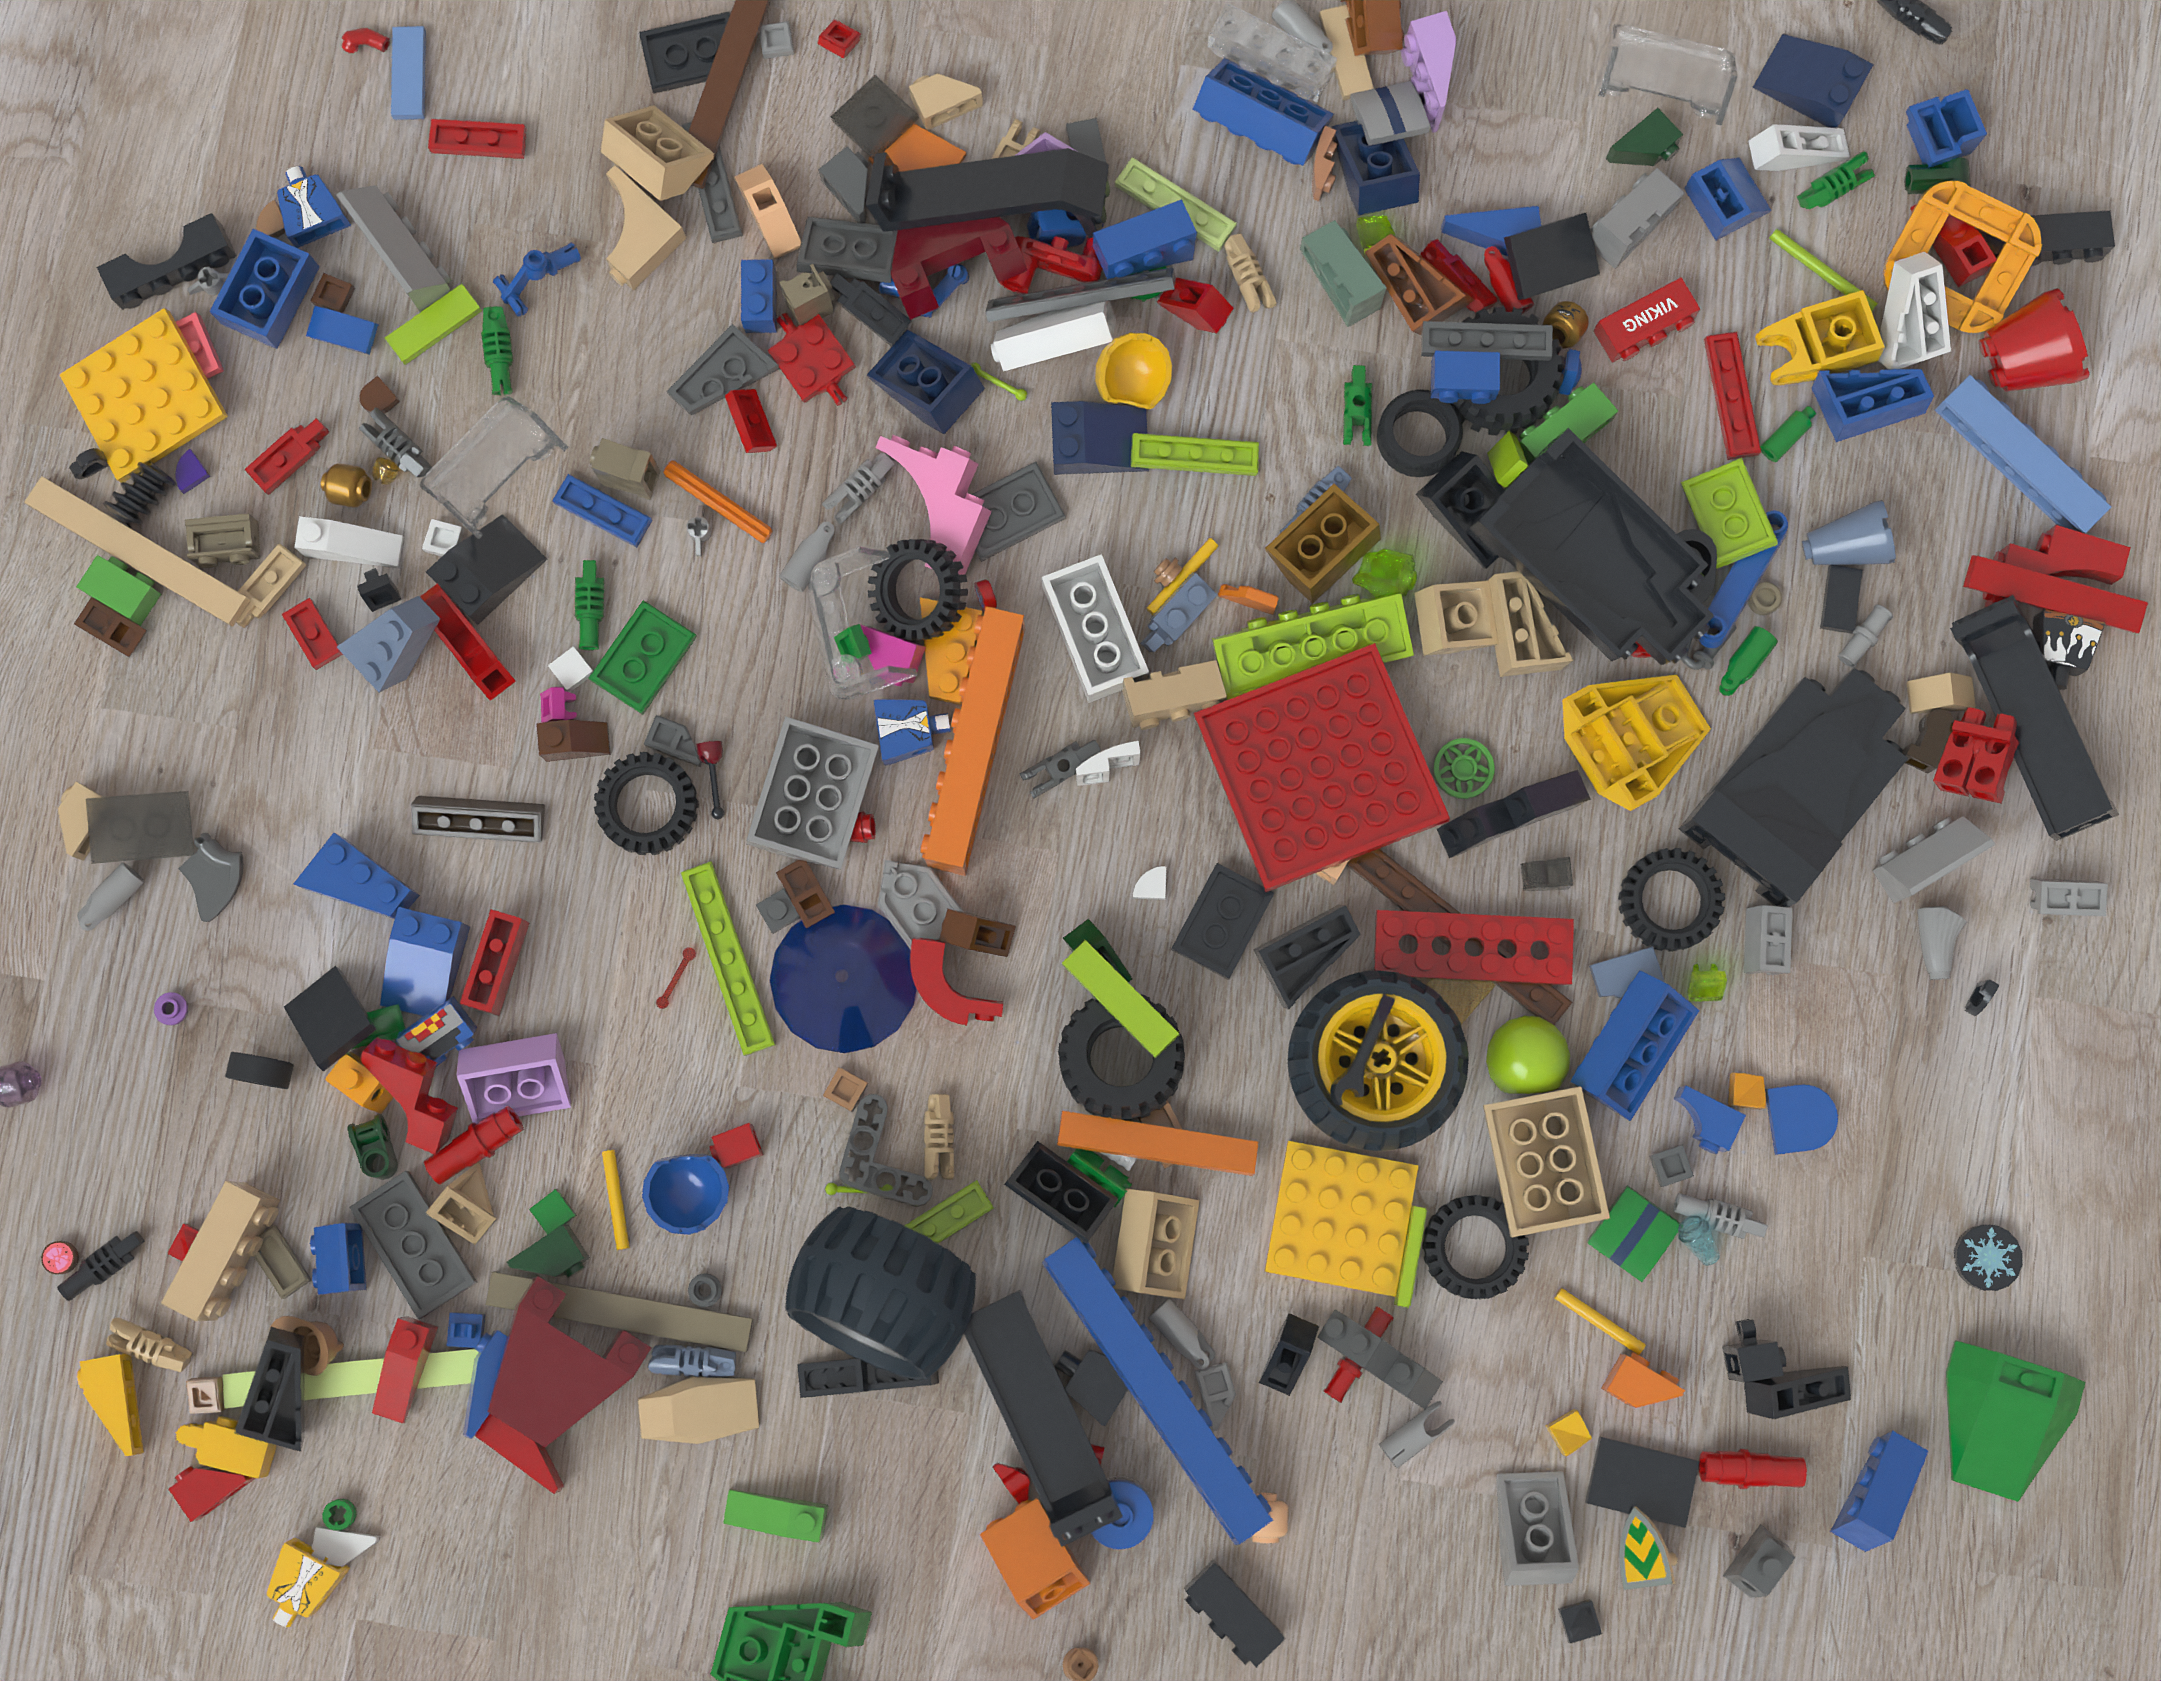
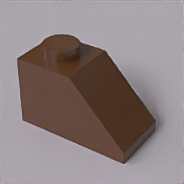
M561 720L536 723L539 756L546 762L611 755L607 722Z
M947 909L939 941L968 950L1008 957L1016 926L966 912Z

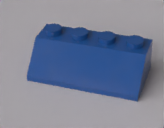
M1226 58L1206 75L1192 110L1200 113L1204 120L1218 122L1227 127L1230 133L1236 136H1245L1255 141L1259 148L1268 151L1272 150L1282 155L1285 161L1302 166L1314 153L1324 127L1329 126L1334 116V113Z
M1639 970L1634 980L1629 984L1621 1001L1612 1011L1601 1033L1595 1038L1586 1057L1577 1067L1570 1082L1576 1087H1582L1584 1093L1631 1121L1700 1010L1669 984Z

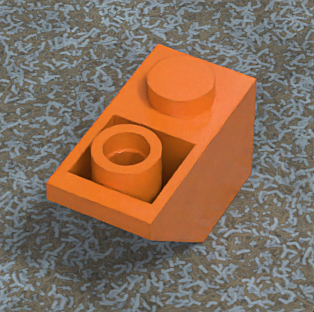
M1632 1352L1630 1357L1624 1354L1619 1355L1601 1387L1602 1390L1635 1408L1681 1397L1685 1392L1684 1389L1677 1386L1678 1378L1664 1370L1657 1374L1648 1368L1650 1364L1648 1360Z

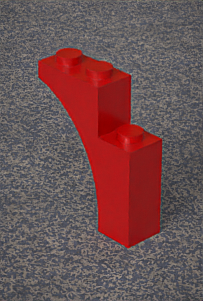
M2055 525L2046 533L2041 534L2036 551L2010 543L2001 551H1997L1993 560L2057 578H2087L2112 585L2123 578L2131 547ZM1983 592V599L1986 600L1985 607L2005 599Z

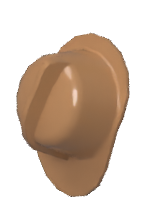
M282 1316L276 1319L270 1326V1328L275 1327L304 1336V1373L317 1376L323 1373L327 1365L333 1361L337 1352L344 1348V1343L337 1340L334 1330L325 1322H309L293 1316Z

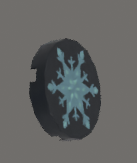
M1979 1225L1967 1229L1958 1238L1954 1248L1958 1275L1968 1285L1978 1290L1998 1291L2010 1286L2018 1278L2023 1266V1252L2018 1240L2008 1230L1997 1225Z

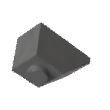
M847 146L818 170L821 182L858 223H866V201L870 184L868 168L870 166L861 153L857 152L854 154Z

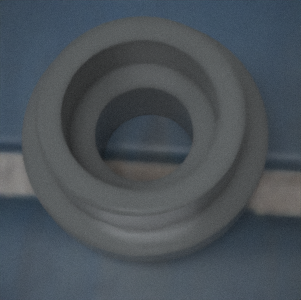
M708 1273L695 1276L688 1287V1295L691 1301L700 1307L712 1306L719 1300L722 1293L720 1281L714 1275ZM703 1284H708L711 1287V1293L707 1297L700 1294V1287Z

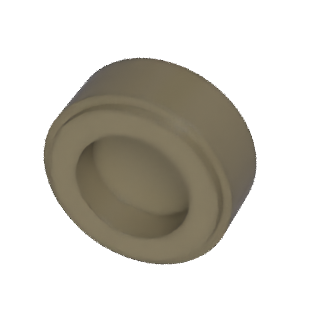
M1758 583L1748 600V605L1758 615H1770L1781 605L1782 593L1773 583Z

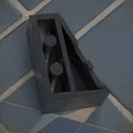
M1339 904L1253 950L1282 1007L1289 1010L1296 1003L1295 1001L1318 980L1317 978L1361 934L1346 905Z
M275 1327L270 1328L234 1434L301 1452L305 1437L303 1335Z

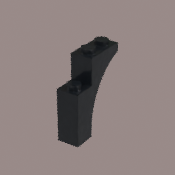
M1575 770L1523 787L1503 799L1475 807L1437 828V831L1448 857L1452 858L1505 834L1572 810L1591 800L1579 771Z

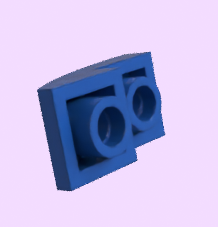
M314 306L306 336L370 355L379 324Z

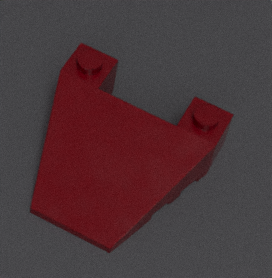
M994 217L898 230L891 276L909 319H914L939 308L927 276L986 252L998 283L1028 271L1010 225L1002 218Z
M537 1276L532 1280L515 1306L510 1331L505 1343L503 1357L487 1412L545 1448L632 1379L650 1352L651 1347L625 1330L618 1331L602 1357L548 1324L566 1296V1293Z

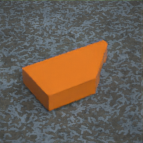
M1223 584L1218 593V597L1270 615H1274L1279 600L1276 595L1250 586L1235 588Z

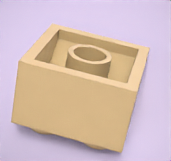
M1489 581L1437 584L1414 593L1424 656L1450 654L1499 644Z

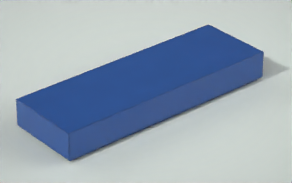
M567 474L552 500L555 505L636 548L652 522L651 517L570 474Z

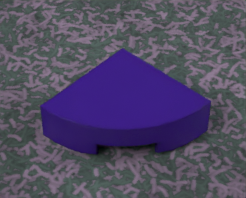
M188 449L182 455L175 472L177 486L183 494L211 477L191 449Z

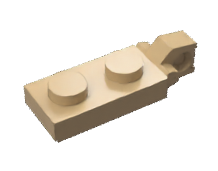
M279 543L238 590L240 594L250 599V602L236 623L245 628L255 616L260 619L307 565Z

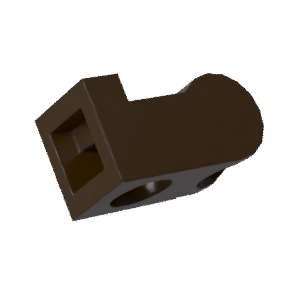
M1935 709L1920 720V734L1916 743H1911L1903 749L1902 754L1908 758L1905 764L1927 774L1938 767L1954 723V718L1950 712L1944 709Z

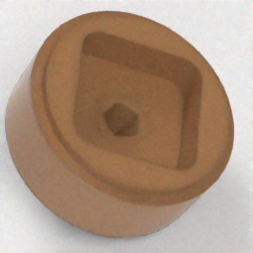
M1076 1647L1069 1650L1063 1659L1064 1674L1071 1681H1091L1098 1671L1096 1655L1087 1648Z

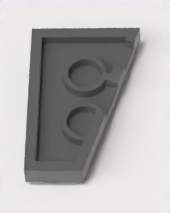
M731 324L667 390V393L692 416L724 399L725 395L731 390H741L777 371L779 366L739 329Z

